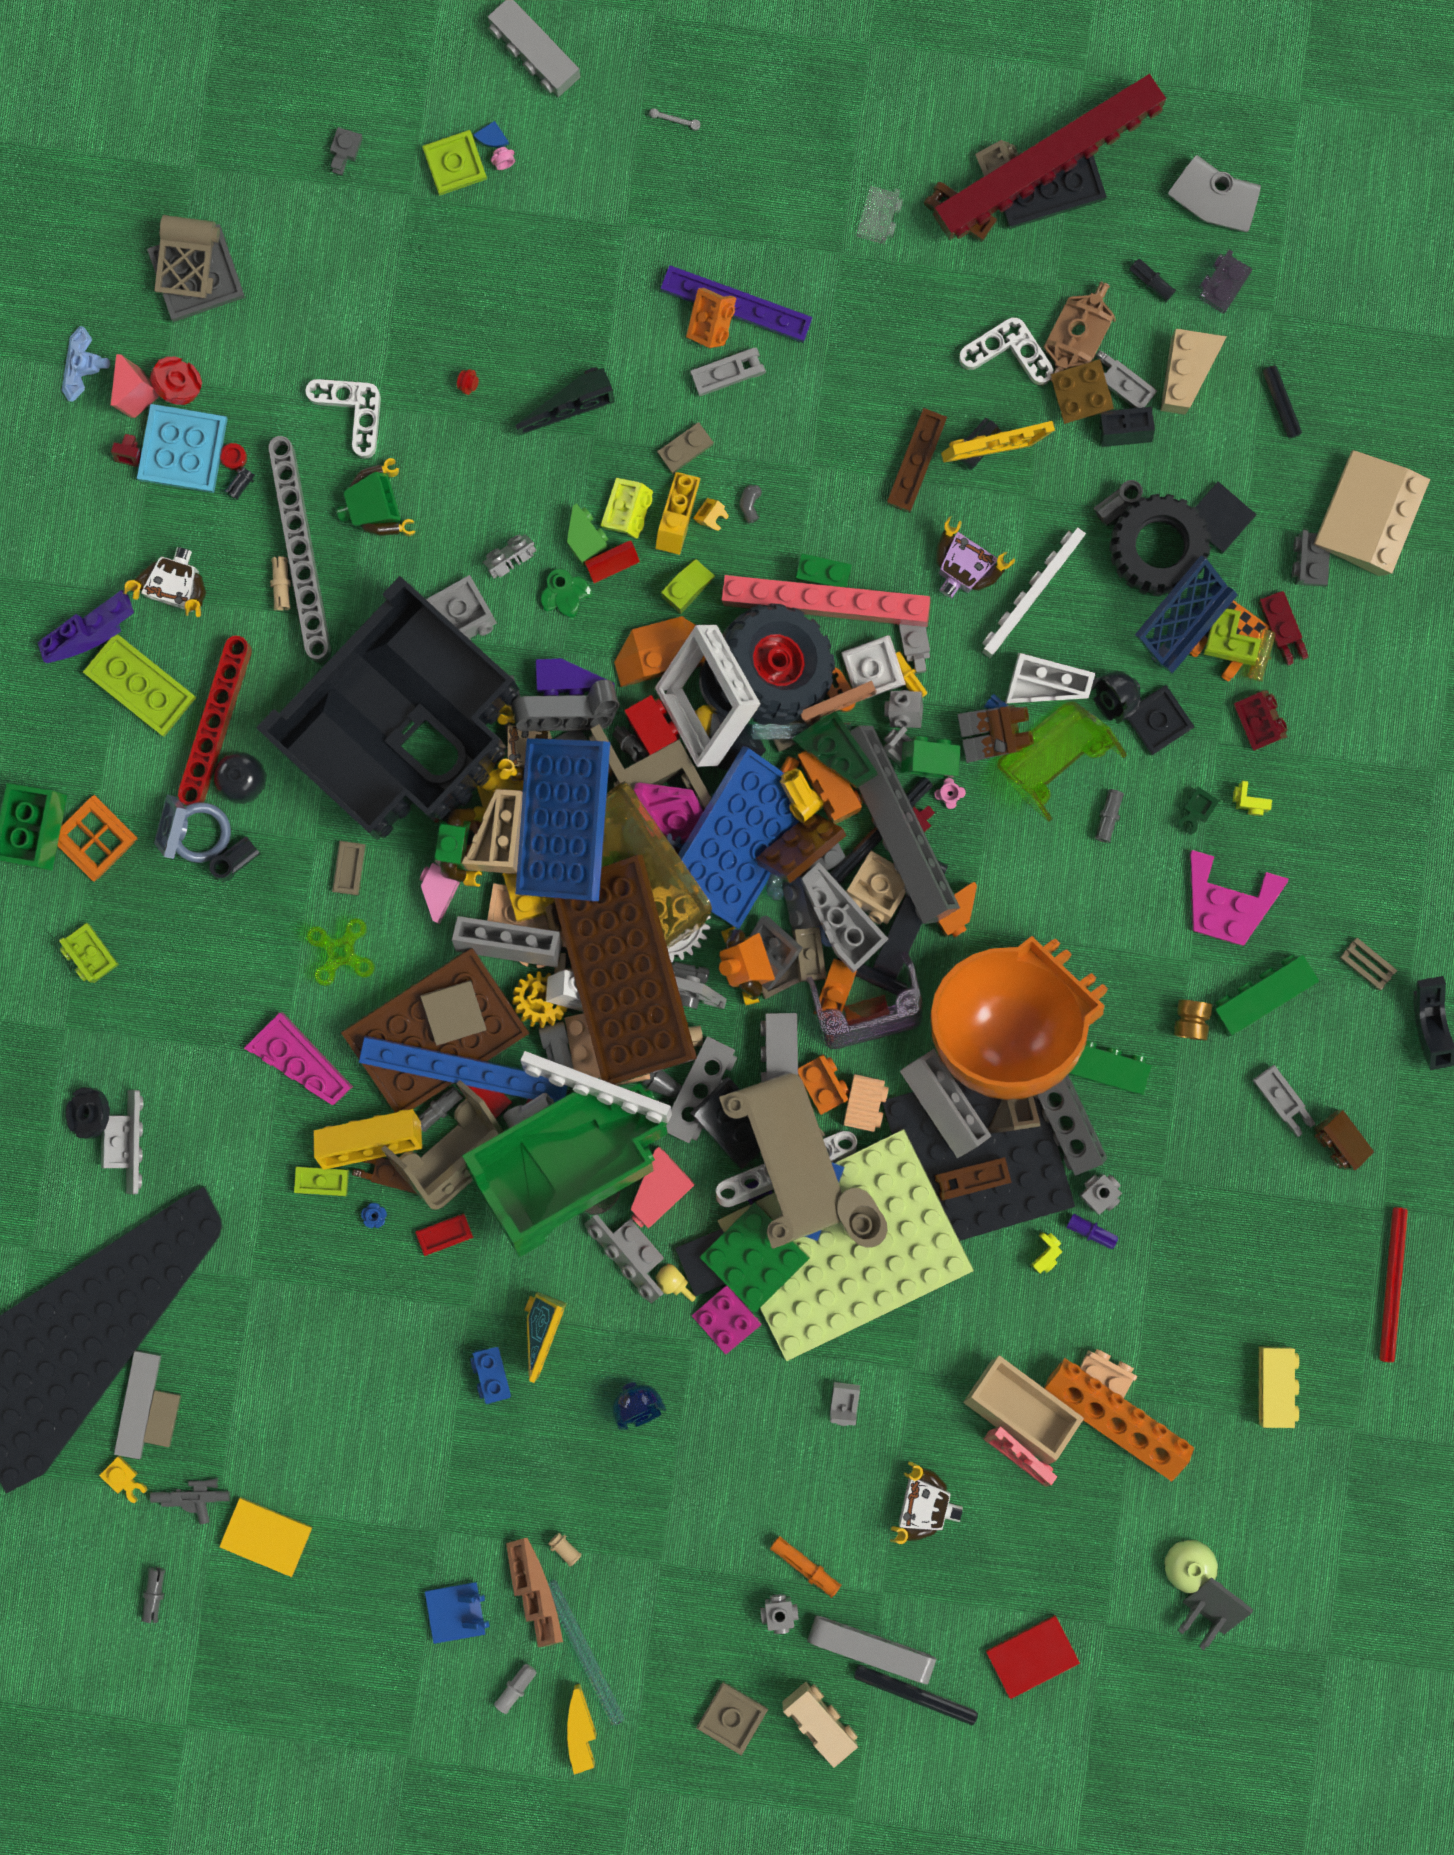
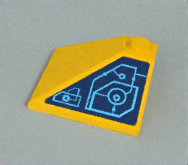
M539 1292L536 1293L535 1298L529 1297L525 1311L529 1312L527 1316L529 1381L535 1383L541 1373L567 1304Z

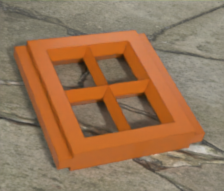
M93 795L61 826L57 846L95 882L135 843L138 837ZM90 812L104 824L95 834L81 822ZM76 825L90 837L81 848L67 835ZM107 829L121 841L112 852L98 839ZM94 842L108 855L99 865L85 853Z

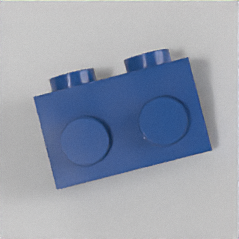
M493 1347L475 1351L473 1353L474 1358H470L474 1374L478 1373L480 1383L477 1384L480 1399L484 1398L485 1403L489 1404L510 1398L511 1393L499 1348Z

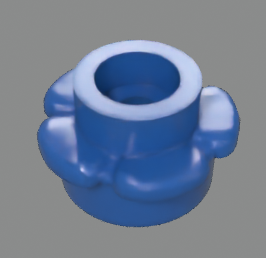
M370 1203L361 1212V1218L364 1220L363 1223L368 1228L383 1226L385 1223L384 1219L387 1217L385 1208L380 1207L378 1203ZM375 1213L376 1218H372L371 1215Z

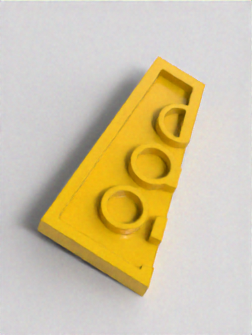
M1053 421L1008 432H1000L987 437L986 435L978 436L971 439V441L964 442V439L949 443L950 447L944 450L941 455L945 463L1031 447L1054 432L1055 428Z

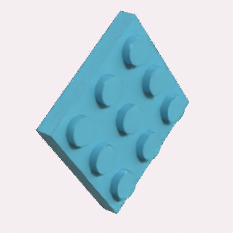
M150 404L137 479L144 482L214 493L227 417Z

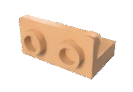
M1096 1349L1095 1353L1088 1350L1080 1368L1124 1398L1131 1383L1137 1378L1132 1373L1134 1368L1121 1361L1118 1365L1110 1362L1111 1356L1099 1349Z

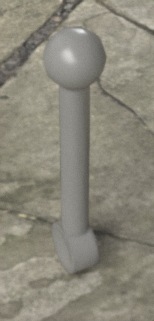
M652 108L649 111L651 118L659 117L687 125L693 131L700 129V122L698 120L688 121L660 113L656 108Z

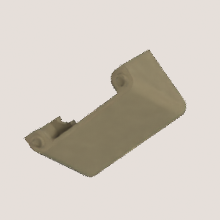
M793 1073L784 1074L719 1097L723 1110L729 1117L736 1119L748 1115L777 1196L782 1215H780V1218L773 1220L767 1229L772 1249L841 1222L837 1214V1203L842 1195V1191L802 1079Z

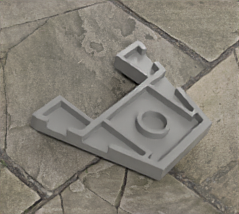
M685 975L683 979L675 976L680 995L702 1000V1004L721 1009L725 1008L727 999L705 984L700 983L699 978Z

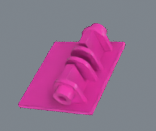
M724 1286L692 1315L725 1355L762 1325L758 1318L748 1309V1306H745L743 1301L728 1286Z

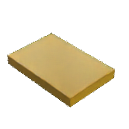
M241 1497L219 1547L292 1577L313 1527Z

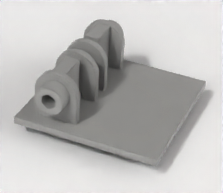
M526 534L514 536L507 542L508 546L501 550L497 548L486 555L487 559L483 563L489 569L488 571L494 579L496 577L501 578L510 571L505 564L506 562L512 570L515 569L510 561L512 558L515 559L518 565H521L516 557L517 555L522 562L534 556L533 553L537 550L534 547V542Z

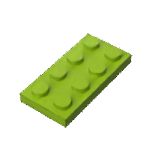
M118 634L109 639L83 671L89 678L163 737L166 736L197 698Z

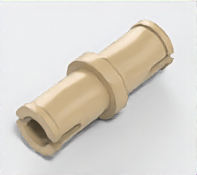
M274 557L271 559L273 580L270 581L274 592V610L284 611L283 607H285V610H289V587H291V580L288 579V558L278 557L277 560Z

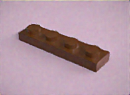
M923 408L887 505L911 513L947 420L946 416Z

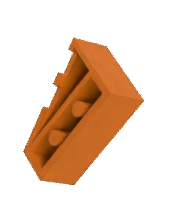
M806 751L798 754L797 758L814 791L821 798L823 809L831 822L837 824L860 812L861 804H863L856 790L853 791L847 781Z

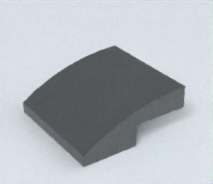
M766 915L760 918L750 936L757 933L761 935L775 980L764 983L762 986L766 990H770L789 969L803 947Z

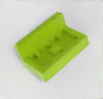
M89 923L84 924L67 938L63 937L59 940L62 945L60 948L62 954L67 960L70 961L72 959L78 966L75 971L83 981L88 980L91 983H95L119 965Z

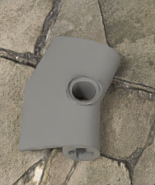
M1196 155L1172 186L1168 196L1204 222L1248 232L1261 185L1233 178L1229 173L1220 172ZM1215 183L1224 184L1226 186V190H1217V188L1215 187Z

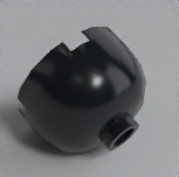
M1109 671L1093 680L1091 690L1096 689L1097 694L1093 699L1099 711L1107 720L1115 719L1116 724H1119L1136 713L1141 701L1140 685L1136 679L1123 671Z
M235 752L226 755L219 761L214 771V782L217 791L225 799L233 803L246 804L254 801L266 786L267 775L264 766L256 757L248 753Z

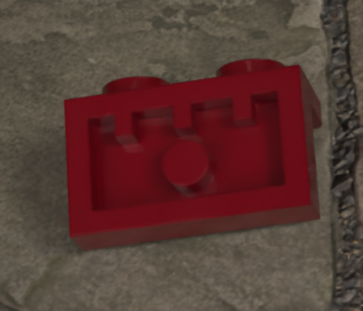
M1267 690L1261 691L1234 703L1253 751L1287 738L1286 732L1288 728L1284 719L1278 716L1276 711L1278 704L1272 693L1269 694Z

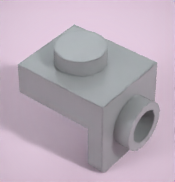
M904 726L897 731L893 728L884 738L886 744L883 746L886 754L900 767L903 742L912 741L905 734L907 728Z
M834 1382L830 1408L831 1423H836L840 1426L856 1425L860 1385Z

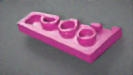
M280 1012L244 1047V1049L256 1054L270 1066L273 1065L285 1073L284 1075L301 1083L306 1089L331 1105H335L353 1087L283 1012Z

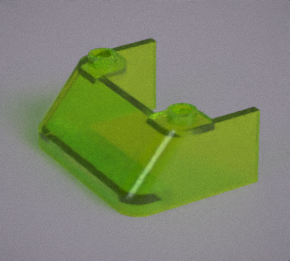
M1072 701L1060 706L1031 731L1034 744L1022 748V751L1002 755L997 762V767L1025 802L1049 822L1053 818L1044 805L1050 799L1051 792L1046 785L1083 754L1090 758H1098L1103 756L1109 749H1112L1122 758H1125L1127 754L1109 726L1077 702Z

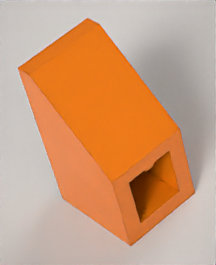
M833 959L814 1014L836 1022L839 1021L857 970L852 973L842 961Z

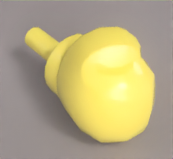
M667 1264L659 1270L656 1275L657 1286L664 1294L673 1293L678 1295L681 1292L691 1302L696 1299V1296L685 1287L688 1281L674 1265Z

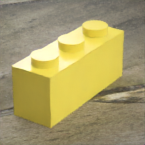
M1259 1347V1425L1263 1428H1295V1421L1298 1422L1299 1408L1295 1406V1395L1299 1394V1381L1295 1379V1369L1299 1368V1355L1295 1353V1349L1292 1347Z

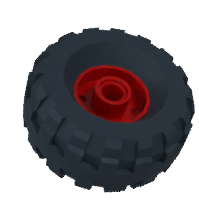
M773 603L769 606H755L739 615L722 634L760 702L759 707L751 717L758 724L767 725L772 723L780 726L787 725L795 720L798 721L802 718L801 714L804 709L814 706L824 699L833 682L832 672L835 669L834 655L830 654L829 649L832 646L827 635H822L819 630L821 626L814 619L810 621L804 616L805 612L794 607L787 609L785 605ZM715 676V681H716L717 685H720L719 682H718V680H717V678H716V676ZM722 691V692H721V695L724 697V699H725L726 702L728 703L729 700H728V698L726 697L724 691Z

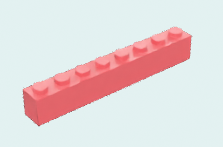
M729 575L724 577L722 594L724 606L750 609L758 605L762 607L769 606L773 603L785 605L787 609L794 607L805 612L804 614L921 627H928L931 603L930 596Z

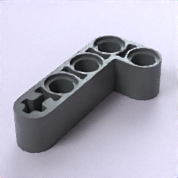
M610 680L595 682L587 696H524L516 698L511 703L515 724L520 731L590 730L600 724L602 729H605L611 725L619 708L616 691Z

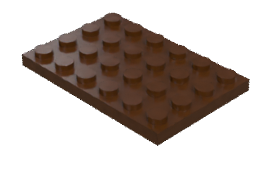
M471 948L341 1031V1034L358 1059H360L364 1037L368 1036L488 1061L527 1036L529 1031L478 954ZM471 980L486 1030L436 1046L421 995ZM362 1063L395 1113L400 1110L414 1109L453 1084V1082Z

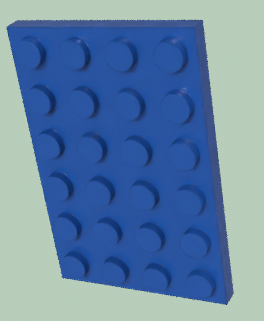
M527 738L515 894L599 901L610 742Z
M745 746L741 748L663 878V881L737 929L742 925L772 875L771 872L760 867L755 858L799 822L789 809L791 802L780 783L781 776L784 773Z

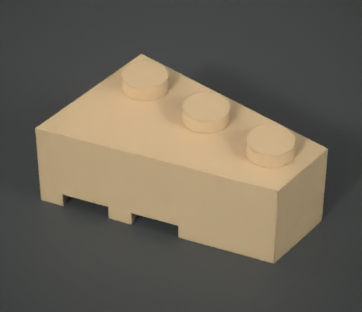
M495 790L482 818L483 822L472 840L473 843L470 850L462 861L463 866L467 870L517 874L522 791Z
M805 1682L782 1702L783 1712L788 1717L791 1716L799 1725L798 1729L809 1737L815 1748L835 1768L858 1748L856 1741L858 1736L849 1725L846 1727L842 1725L838 1720L841 1716L832 1705L827 1707L821 1700L824 1695L815 1684L810 1686Z

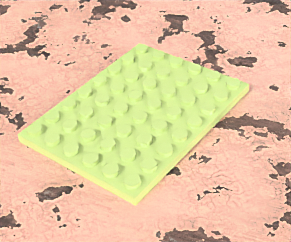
M904 1129L836 1162V1164L845 1167L839 1182L842 1194L850 1188H861L868 1192L884 1215L888 1231L883 1242L872 1248L860 1246L847 1236L841 1222L822 1229L818 1241L808 1237L795 1240L811 1258L761 1307L762 1313L786 1361L974 1271ZM775 1192L756 1201L773 1220L780 1218V1215H782ZM751 1205L719 1219L718 1223L721 1229L725 1232Z

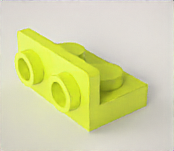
M616 478L601 526L608 530L626 533L632 538L637 539L644 527V519L647 509L652 503L653 491L643 483Z

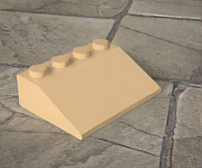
M1354 450L1351 451L1313 545L1377 576L1392 574L1430 479L1408 468Z

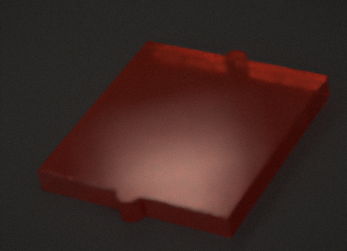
M885 995L844 1006L848 1026L871 1021L872 1019L890 1014Z

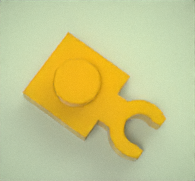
M118 1456L99 1475L117 1494L124 1489L127 1499L132 1503L138 1501L133 1495L135 1488L140 1489L142 1493L148 1490L143 1483L133 1480L138 1473L121 1456Z

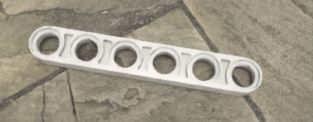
M842 1131L823 1139L831 1162L836 1163L856 1152L857 1139L849 1131ZM846 1139L851 1141L853 1145L849 1149H842L838 1146V1143ZM762 1164L719 1183L716 1188L718 1203L724 1207H731L774 1189L766 1165ZM748 1179H755L759 1182V1185L756 1188L750 1189L744 1183ZM728 1188L732 1189L735 1195L732 1198L726 1199L720 1193Z

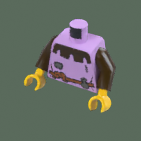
M948 517L944 526L945 530L940 537L936 550V563L941 568L939 574L946 578V581L939 589L940 592L949 598H953L959 588L969 593L972 589L980 591L995 584L1005 572V569L1014 564L1015 559H1012L1009 564L1005 563L1003 557L1007 552L1002 553L996 558L958 532L962 524L961 521H959L957 527H951L949 525L951 517Z

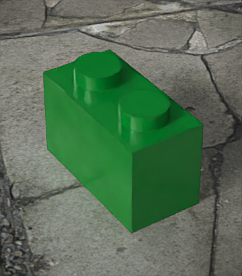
M802 553L796 582L847 588L852 564Z
M914 736L912 741L903 742L901 773L938 778L958 777L960 746L951 745V740L936 739L935 742H928V737Z

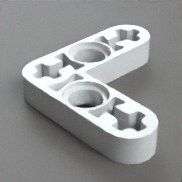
M1010 318L969 343L961 350L959 362L963 368L974 370L1010 348L1034 384H1047L1051 379L1050 374H1053L1051 363L1024 322L1018 318ZM1010 325L1014 328L1018 326L1020 328L1018 335L1016 336L1014 333L1008 335L1005 339L1008 343H1005L1003 335L1008 333ZM988 338H996L999 341V348L989 350L985 345V341ZM980 344L982 352L976 356L975 362L973 363L971 360L966 361L967 352L971 355L979 350L977 345ZM1023 346H1032L1035 351L1034 356L1031 358L1023 357L1020 352ZM1039 357L1041 360L1037 362V365L1041 370H1047L1046 378L1042 376L1037 377L1035 375L1037 373L1035 364L1031 367L1028 364L1033 363Z
M321 379L310 381L306 386V395L313 404L355 408L352 439L353 450L360 458L372 457L377 448L381 401L380 392L377 387L370 383ZM317 386H320L324 392H330L329 387H332V400H329L328 394H320L319 398H315L314 393L311 392L315 391ZM345 387L350 390V397L342 401L336 397V393L340 388ZM367 390H371L372 394L375 395V397L370 398V407L375 408L374 411L366 408V400L362 397V394H367ZM368 414L373 417L374 421L370 427L365 428L360 425L359 421L363 415ZM359 431L367 434V443L371 445V448H366V452H362L361 448L358 447V444L361 445L363 443V435L358 434Z

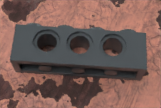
M1069 1075L1049 1090L1034 1096L1036 1100H1040L1043 1106V1117L1047 1123H1051L1054 1130L1053 1138L1057 1146L1062 1147L1065 1153V1164L1069 1170H1073L1075 1176L1104 1164L1107 1156ZM1056 1092L1060 1094L1062 1102H1054L1050 1097V1093ZM1061 1116L1070 1117L1073 1125H1064L1061 1121ZM1072 1140H1080L1084 1145V1149H1076L1072 1144Z

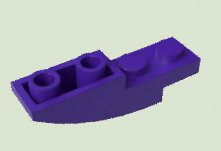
M120 590L84 618L75 614L37 642L43 661L51 663L73 657L104 643L120 633L119 624L134 613L129 595L127 593L125 595L124 591Z

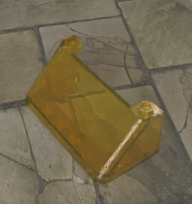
M623 781L611 789L606 796L601 868L636 855H643L666 945L669 949L703 927L712 911V906L627 782Z

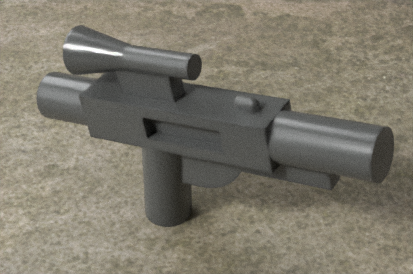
M218 1478L205 1481H189L188 1486H194V1491L176 1489V1491L150 1493L151 1503H161V1507L181 1506L187 1512L197 1513L200 1525L210 1522L206 1502L230 1501V1491H207V1487L218 1488Z

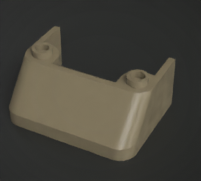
M461 1080L456 1084L466 1099L455 1110L454 1116L458 1125L420 1158L415 1152L409 1151L398 1158L386 1146L382 1148V1151L396 1171L431 1209L442 1208L473 1181L462 1155L504 1132L485 1102Z

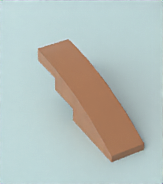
M528 1538L506 1543L514 1596L522 1595L526 1622L534 1621L538 1647H546L563 1642L558 1614L550 1587Z

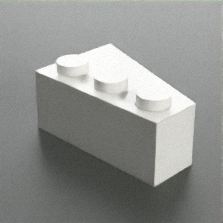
M1018 653L1005 703L1089 698L1095 673Z

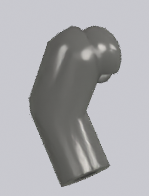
M748 485L743 490L739 501V506L748 524L759 520L753 506L756 499L762 494L761 488L758 485Z

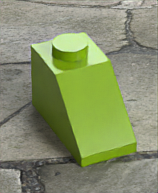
M695 559L679 572L661 592L662 598L682 614L714 579L715 575Z

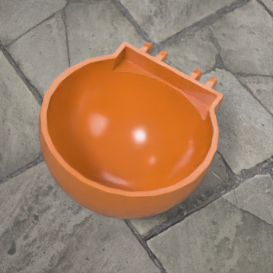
M1031 936L1018 947L992 948L973 954L956 964L941 981L934 995L930 1015L932 1039L940 1060L953 1077L967 1088L992 1098L1003 1100L1025 1099L1042 1094L1057 1085L1076 1066L1086 1045L1089 1026L1103 1015L1105 1005L1099 999L1107 992L1108 988L1102 984L1090 992L1088 988L1096 980L1092 973L1078 981L1063 966L1072 955L1067 949L1054 958L1051 954L1061 944L1056 938L1043 947Z

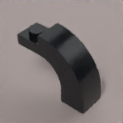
M1443 976L1418 980L1417 990L1413 991L1414 1014L1419 1040L1430 1070L1454 1066V1041L1446 1019V982Z

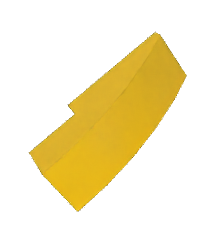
M580 1684L574 1687L567 1723L569 1756L574 1775L592 1769L595 1766V1760L588 1741L596 1739L597 1733Z

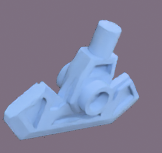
M79 326L69 339L62 391L67 400L71 402L76 400L85 390L81 379L82 376L98 373L100 369L110 367V360L108 358H101L96 354L85 352L92 338L83 326Z

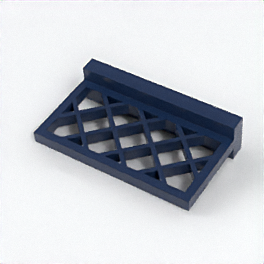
M1200 556L1137 631L1135 636L1153 656L1151 659L1155 664L1173 673L1238 594L1234 589L1226 585L1205 557ZM1204 567L1203 578L1197 579L1198 573ZM1202 585L1200 595L1194 596L1196 586ZM1185 588H1188L1187 597L1181 599V593ZM1198 602L1192 609L1193 603ZM1185 605L1184 615L1178 616L1179 606ZM1171 608L1170 618L1164 619L1165 612ZM1169 625L1167 635L1161 636L1162 627ZM1152 628H1155L1153 638L1147 639L1145 636Z

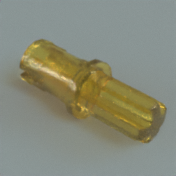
M1261 630L1259 635L1261 642L1255 666H1250L1247 678L1263 682L1267 662L1272 658L1269 655L1275 638L1273 631Z

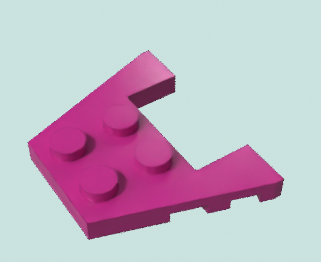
M1191 850L1190 878L1192 883L1193 932L1244 946L1289 879L1268 872L1264 873L1257 898L1208 883L1207 880L1214 856Z

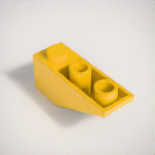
M679 472L675 473L659 525L655 549L681 554L701 478Z

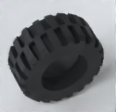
M1153 494L1150 498L1145 499L1143 497L1137 500L1135 504L1125 509L1118 519L1111 534L1109 551L1112 553V565H1115L1117 568L1116 573L1120 578L1123 577L1127 581L1126 585L1130 588L1134 586L1140 589V593L1145 595L1147 592L1153 593V596L1169 594L1200 556L1207 559L1210 555L1211 547H1209L1211 536L1210 532L1206 530L1208 524L1205 518H1200L1198 515L1200 511L1195 506L1191 508L1187 505V500L1183 498L1180 500L1174 499V495L1166 494L1165 497ZM1153 522H1162L1171 525L1180 533L1184 542V550L1176 564L1164 569L1155 568L1146 564L1140 558L1136 550V539L1141 529Z

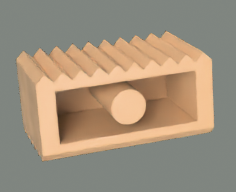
M854 1074L843 1123L844 1126L871 1132L875 1131V1127L880 1128L883 1113L879 1112L881 1102H886L889 1088L884 1086L885 1081Z

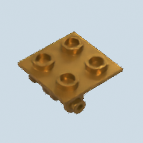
M1100 359L1050 374L1064 424L1114 409Z

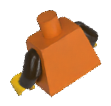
M733 926L721 932L726 948L721 950L719 954L722 961L719 964V970L722 975L727 976L731 987L741 988L745 1005L758 1003L759 996L763 991L762 984L775 980L760 933L745 938L744 932L740 929H735Z

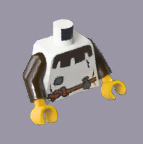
M177 547L173 560L160 557L158 561H153L142 570L134 580L127 581L124 587V594L126 595L128 591H134L133 599L137 600L142 590V594L146 598L184 609L186 616H188L189 612L195 610L196 617H200V607L205 599L206 590L199 571L195 567L188 565L192 551Z
M913 1462L908 1463L913 1467V1471L910 1474L904 1473V1476L908 1477L909 1481L899 1519V1526L903 1528L891 1527V1530L898 1532V1535L895 1539H890V1541L898 1544H904L906 1541H917L935 1535L937 1530L943 1529L945 1519L960 1522L963 1510L962 1506L949 1503L951 1494L947 1491V1485L934 1471L920 1467Z

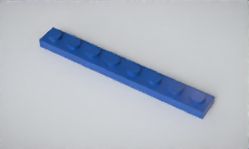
M368 1036L364 1037L359 1063L453 1083L461 1080L467 1086L533 1100L543 1093H547L554 1102H557L566 1096L568 1087L567 1085H563V1087L554 1085L548 1078L543 1076L538 1078L530 1076L524 1069Z

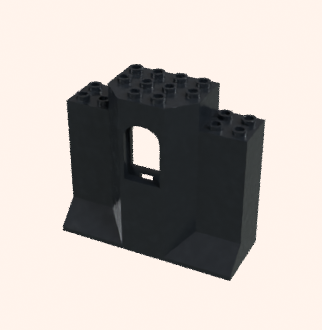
M401 576L382 594L386 601L280 713L273 709L256 727L377 841L381 837L383 839L392 832L394 829L392 825L399 818L402 820L409 814L412 809L410 806L413 803L433 822L437 823L446 819L451 810L457 809L460 805L465 806L472 799V792L478 786L481 788L491 778L489 774L505 756L506 746L486 725L488 723L490 725L499 718L501 714L499 711L505 705H511L518 697L517 692L520 690L515 681ZM426 720L452 743L458 751L456 764L443 775L430 773L402 747ZM414 722L411 728L405 734H403L408 729V727Z

